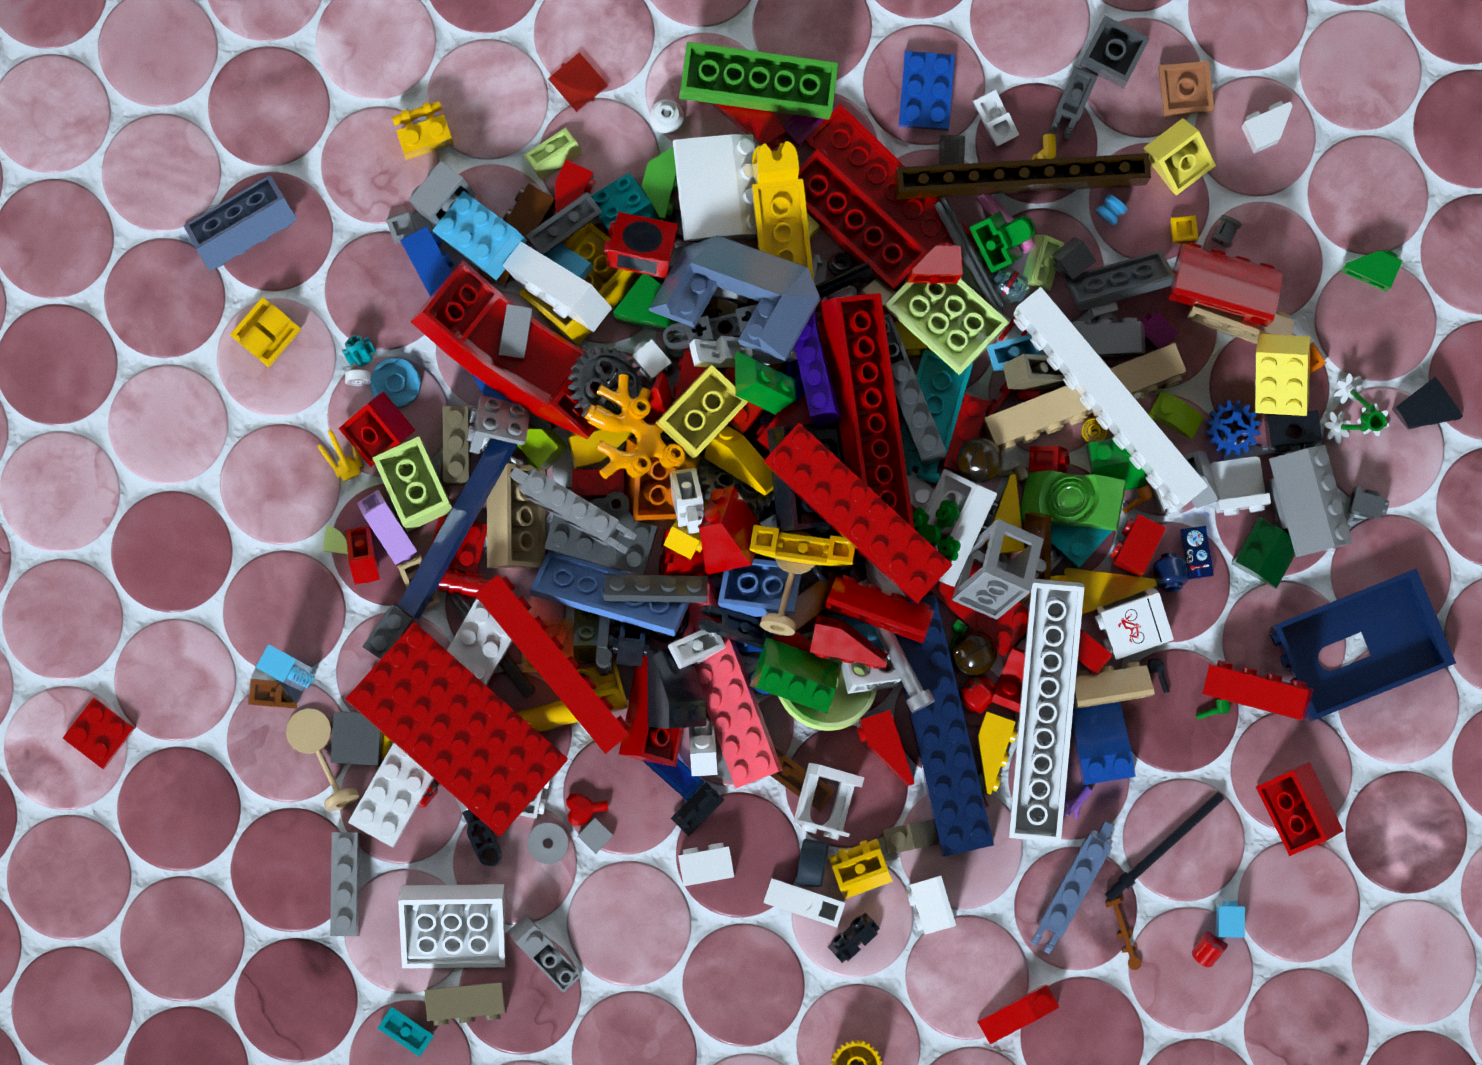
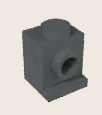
M1361 486L1353 488L1347 513L1373 520H1379L1382 515H1386L1389 501L1386 498L1380 497L1379 492L1365 489L1364 493L1361 492Z

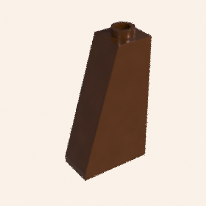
M864 567L861 569L864 574L866 572V568ZM835 569L829 573L827 582L819 580L797 597L795 614L784 615L796 623L795 632H799L817 618V615L827 610L826 601L836 577L841 578Z

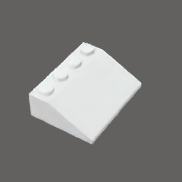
M730 134L673 140L684 241H702L717 235L729 240H751L756 238L757 230L752 194V184H756L752 168V155L755 150L753 135Z
M504 884L401 885L398 901L402 968L505 967Z

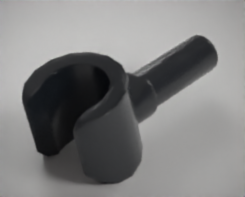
M1160 659L1148 660L1149 672L1158 673L1163 692H1170L1165 679L1164 663Z

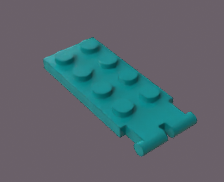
M924 350L916 378L946 449L947 456L973 363L959 375L937 354ZM903 421L900 431L907 475L911 476L913 468L919 469L917 478L938 484L941 474L936 472L940 461L922 467Z

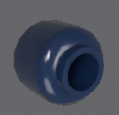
M1176 553L1162 554L1161 559L1157 560L1153 565L1156 584L1158 587L1163 588L1165 592L1179 591L1183 589V585L1189 580L1186 561L1184 558L1176 556Z

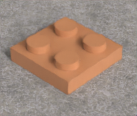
M1209 61L1158 66L1163 117L1214 112Z

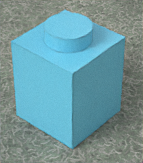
M1223 901V906H1216V937L1245 938V907L1238 906V901Z

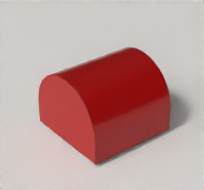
M1206 930L1193 947L1192 956L1200 965L1212 967L1227 949L1228 944Z

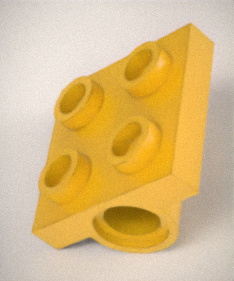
M262 296L232 331L230 336L270 368L302 329Z

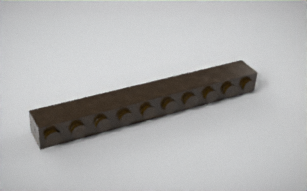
M1149 153L897 167L894 174L896 200L1144 186L1151 179Z

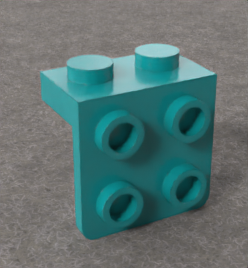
M631 174L622 176L591 195L602 211V215L599 218L606 226L608 232L611 221L616 222L618 212L660 220L652 203Z

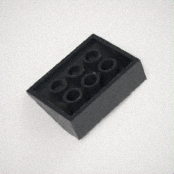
M838 422L822 427H817L816 424L802 425L844 464ZM796 425L767 429L769 453L779 445ZM772 472L776 520L779 532L832 527Z

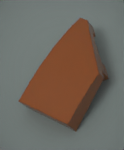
M250 679L247 705L297 709L296 702L292 700L277 681Z

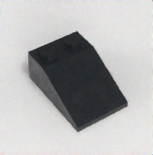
M669 649L647 650L648 727L672 729L706 726V698L694 663L679 669Z

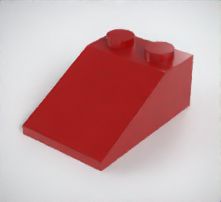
M888 710L861 719L859 721L860 726L856 728L860 741H865L867 747L907 787L914 785L915 783L891 711Z

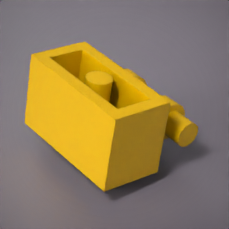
M440 101L431 104L426 102L422 104V107L410 111L405 109L400 111L401 114L392 116L394 126L405 124V128L396 130L406 160L454 144L445 116L441 115L434 118L433 113L442 110ZM426 116V121L413 125L412 120Z
M878 839L869 842L867 840L861 841L858 846L847 850L842 848L838 850V853L829 856L838 886L845 899L893 882Z

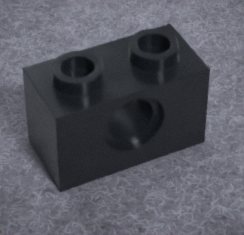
M1318 410L1307 411V416L1273 415L1267 416L1264 419L1268 449H1275V453L1290 451L1292 446H1300L1301 450L1316 447L1315 444L1322 441ZM1289 426H1294L1299 430L1298 438L1294 439L1288 435L1287 429Z

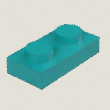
M393 1006L377 1027V1029L418 1057H421L435 1036Z

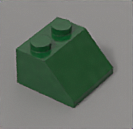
M1259 517L1254 522L1232 565L1277 589L1295 557L1290 535L1281 528Z

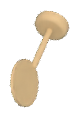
M805 531L788 532L789 534L813 537L810 533H807ZM775 558L777 565L783 571L788 572V577L778 614H765L762 616L760 626L771 633L790 636L795 634L796 623L791 618L784 616L794 576L795 574L810 571L815 565Z
M307 708L298 711L290 718L287 723L286 736L289 744L298 752L305 754L316 753L334 791V794L330 795L324 802L327 812H333L352 804L359 798V794L355 788L340 790L321 750L327 745L331 737L330 721L324 713L317 709Z

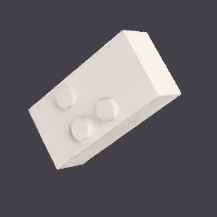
M523 242L518 244L502 265L524 289L554 307V312L564 319L569 316L593 332L612 309L590 283Z

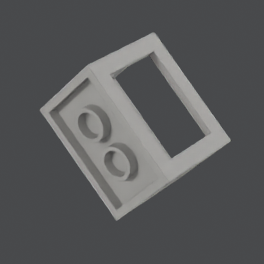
M997 519L977 537L956 582L952 600L994 619L1000 618L1031 592L1034 579L1040 573L1042 574L1046 571V562L1042 558L1039 559L1044 539ZM1004 534L1029 545L1009 563L998 560ZM989 540L986 554L977 550ZM973 561L983 565L981 569L969 578Z

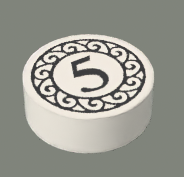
M361 369L347 371L345 373V383L352 386L368 385L371 383V373Z

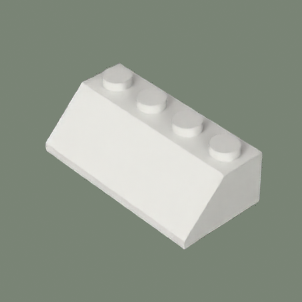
M944 469L925 513L930 516L927 522L928 525H937L938 518L935 516V513L939 509L940 503L943 500L955 501L957 503V509L960 511L959 518L954 521V525L951 528H940V540H946L948 536H952L954 540L961 543V548L957 552L958 559L952 560L953 565L939 579V581L954 587L997 493Z

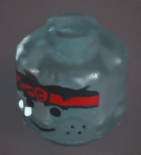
M1006 267L1003 270L999 269L991 278L1000 298L1008 304L1020 303L1030 288L1028 286V278L1013 267Z

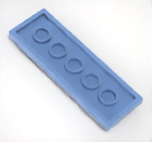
M548 551L530 588L531 596L671 636L676 635L690 602L604 601L605 574H633Z

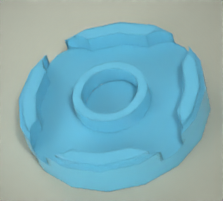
M394 357L385 359L375 367L371 376L370 387L374 397L384 391L397 408L408 406L416 399L420 392L421 380L418 371L412 363Z

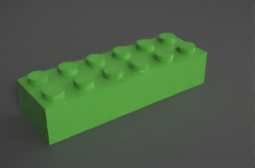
M687 42L679 99L830 119L833 109L838 63Z

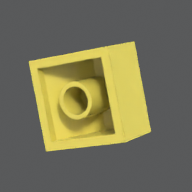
M1183 118L1143 148L1145 153H1149L1150 163L1176 196L1216 166L1199 130Z

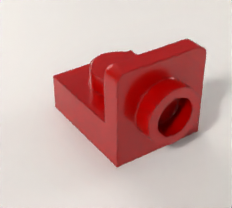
M1030 446L1029 472L1057 471L1067 473L1070 456L1066 448L1060 446Z

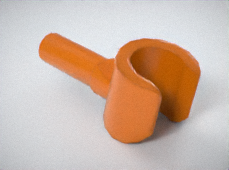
M1149 485L1137 489L1139 498L1122 509L1125 514L1137 505L1152 499L1153 492Z

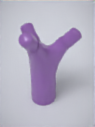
M1085 786L1073 799L1066 801L1064 807H1068L1064 816L1068 817L1074 811V819H1078L1082 804L1093 791Z

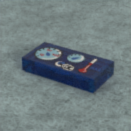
M1206 526L1180 529L1189 580L1213 577L1214 573Z

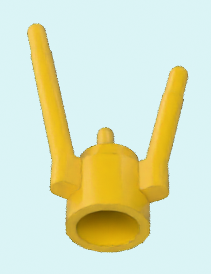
M328 430V434L340 459L337 462L338 465L321 444L318 445V449L334 469L337 478L341 477L342 481L345 482L361 475L362 473L359 468H362L363 465L357 450L352 446L354 460L351 456L345 458L333 431Z

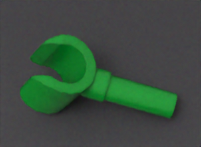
M958 619L950 628L956 633L948 647L950 655H952V648L957 638L968 629L967 624L961 619Z
M1216 700L1217 708L1196 713L1197 720L1211 715L1227 714L1231 710L1230 701Z

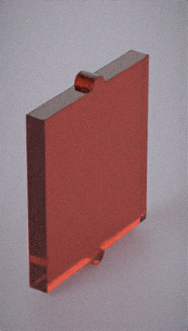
M580 52L566 64L562 63L561 68L548 78L550 83L576 113L590 101L594 102L595 97L608 87L607 83Z

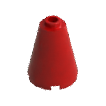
M670 530L665 531L661 547H664L663 555H660L659 558L660 575L709 576L724 574V571L709 575L706 573L703 550L701 553L696 551L693 557L689 559L664 546Z

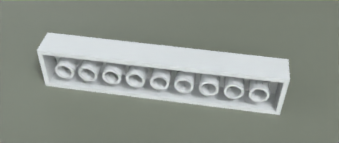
M1041 287L1016 307L1013 315L1016 317L1014 322L1021 331L1026 330L1031 335L1030 341L1038 351L1043 350L1047 354L1048 358L1046 360L1055 371L1059 369L1063 373L1065 384L1072 391L1074 389L1078 391L1082 396L1079 398L1081 403L1088 410H1094L1098 415L1096 418L1097 422L1103 429L1107 430L1109 428L1115 435L1113 440L1121 450L1125 448L1130 453L1131 457L1129 459L1138 470L1142 468L1146 472L1148 483L1154 489L1159 488L1165 495L1162 497L1164 502L1171 509L1175 507L1179 511L1208 487Z
M1034 579L1029 602L1009 838L1061 842L1084 595L1083 583Z

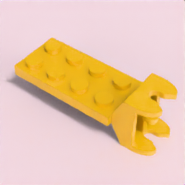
M788 141L780 143L777 151H771L766 144L760 145L755 148L752 155L753 175L756 184H752L758 248L760 251L808 267L814 281L803 179H798L799 162L797 151L793 144Z

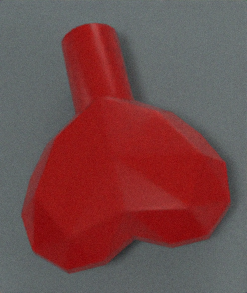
M577 792L569 794L566 798V805L570 809L568 822L573 826L583 825L591 819L594 812L608 811L607 801L592 802L587 796Z

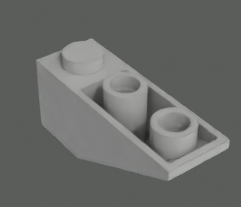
M527 914L507 931L514 942L563 993L582 976Z

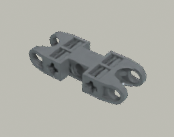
M758 304L735 309L736 313L708 319V316L700 317L697 322L699 324H696L695 328L683 323L668 326L663 333V341L667 353L671 357L681 358L684 356L685 350L691 351L689 344L694 339L717 341L720 336L740 337ZM724 325L733 328L727 335L719 332V329ZM671 331H679L678 333H674V335H671L667 339V336ZM675 340H681L678 343H671ZM670 348H671V349H677V350H678V349H683V350L680 351V352H673L672 350H670Z

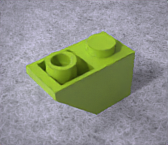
M528 429L525 444H518L516 447L517 450L522 451L527 456V462L536 469H549L568 448L552 429Z

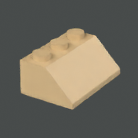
M1140 662L1124 664L1125 669L1115 670L1114 666H1107L1098 675L1090 674L1089 670L1077 671L1073 708L1096 706L1154 695V687L1147 665L1140 666Z

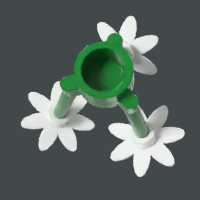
M1350 373L1346 375L1345 382L1341 380L1336 382L1340 389H1337L1333 395L1335 397L1341 396V404H1344L1349 397L1352 401L1357 399L1365 407L1361 409L1362 414L1360 419L1357 420L1358 424H1351L1349 420L1343 421V411L1339 412L1337 416L1330 412L1329 418L1331 422L1324 423V427L1331 429L1326 437L1327 439L1334 437L1337 444L1341 442V435L1346 438L1349 437L1347 430H1360L1365 435L1372 430L1376 436H1379L1380 430L1384 427H1389V423L1386 422L1388 411L1380 412L1377 403L1373 405L1365 400L1358 393L1364 389L1358 385L1361 381V376L1352 379Z

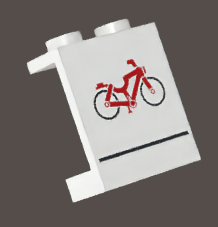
M1154 587L1144 590L1146 596L1106 610L1102 606L1096 607L1098 615L1095 616V620L1099 630H1103L1106 639L1102 640L1104 648L1116 660L1174 640L1160 593Z

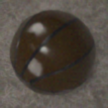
M976 437L966 441L961 446L957 455V465L959 471L966 479L982 483L991 480L997 475L1002 465V456L1000 449L993 441L987 438Z
M980 631L963 633L957 638L952 648V659L954 664H956L955 666L967 675H982L988 672L997 658L995 643L990 636Z

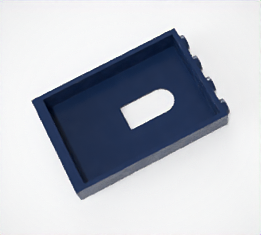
M1417 568L1278 623L1271 627L1273 632H1270L1275 647L1279 646L1282 652L1280 661L1285 670L1289 669L1293 680L1306 682L1307 687L1313 689L1307 713L1310 721L1456 664ZM1361 632L1371 656L1333 671L1326 670L1320 665L1318 655L1323 647Z

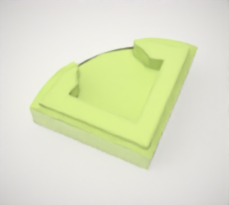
M326 526L323 551L348 555L346 538L337 529Z

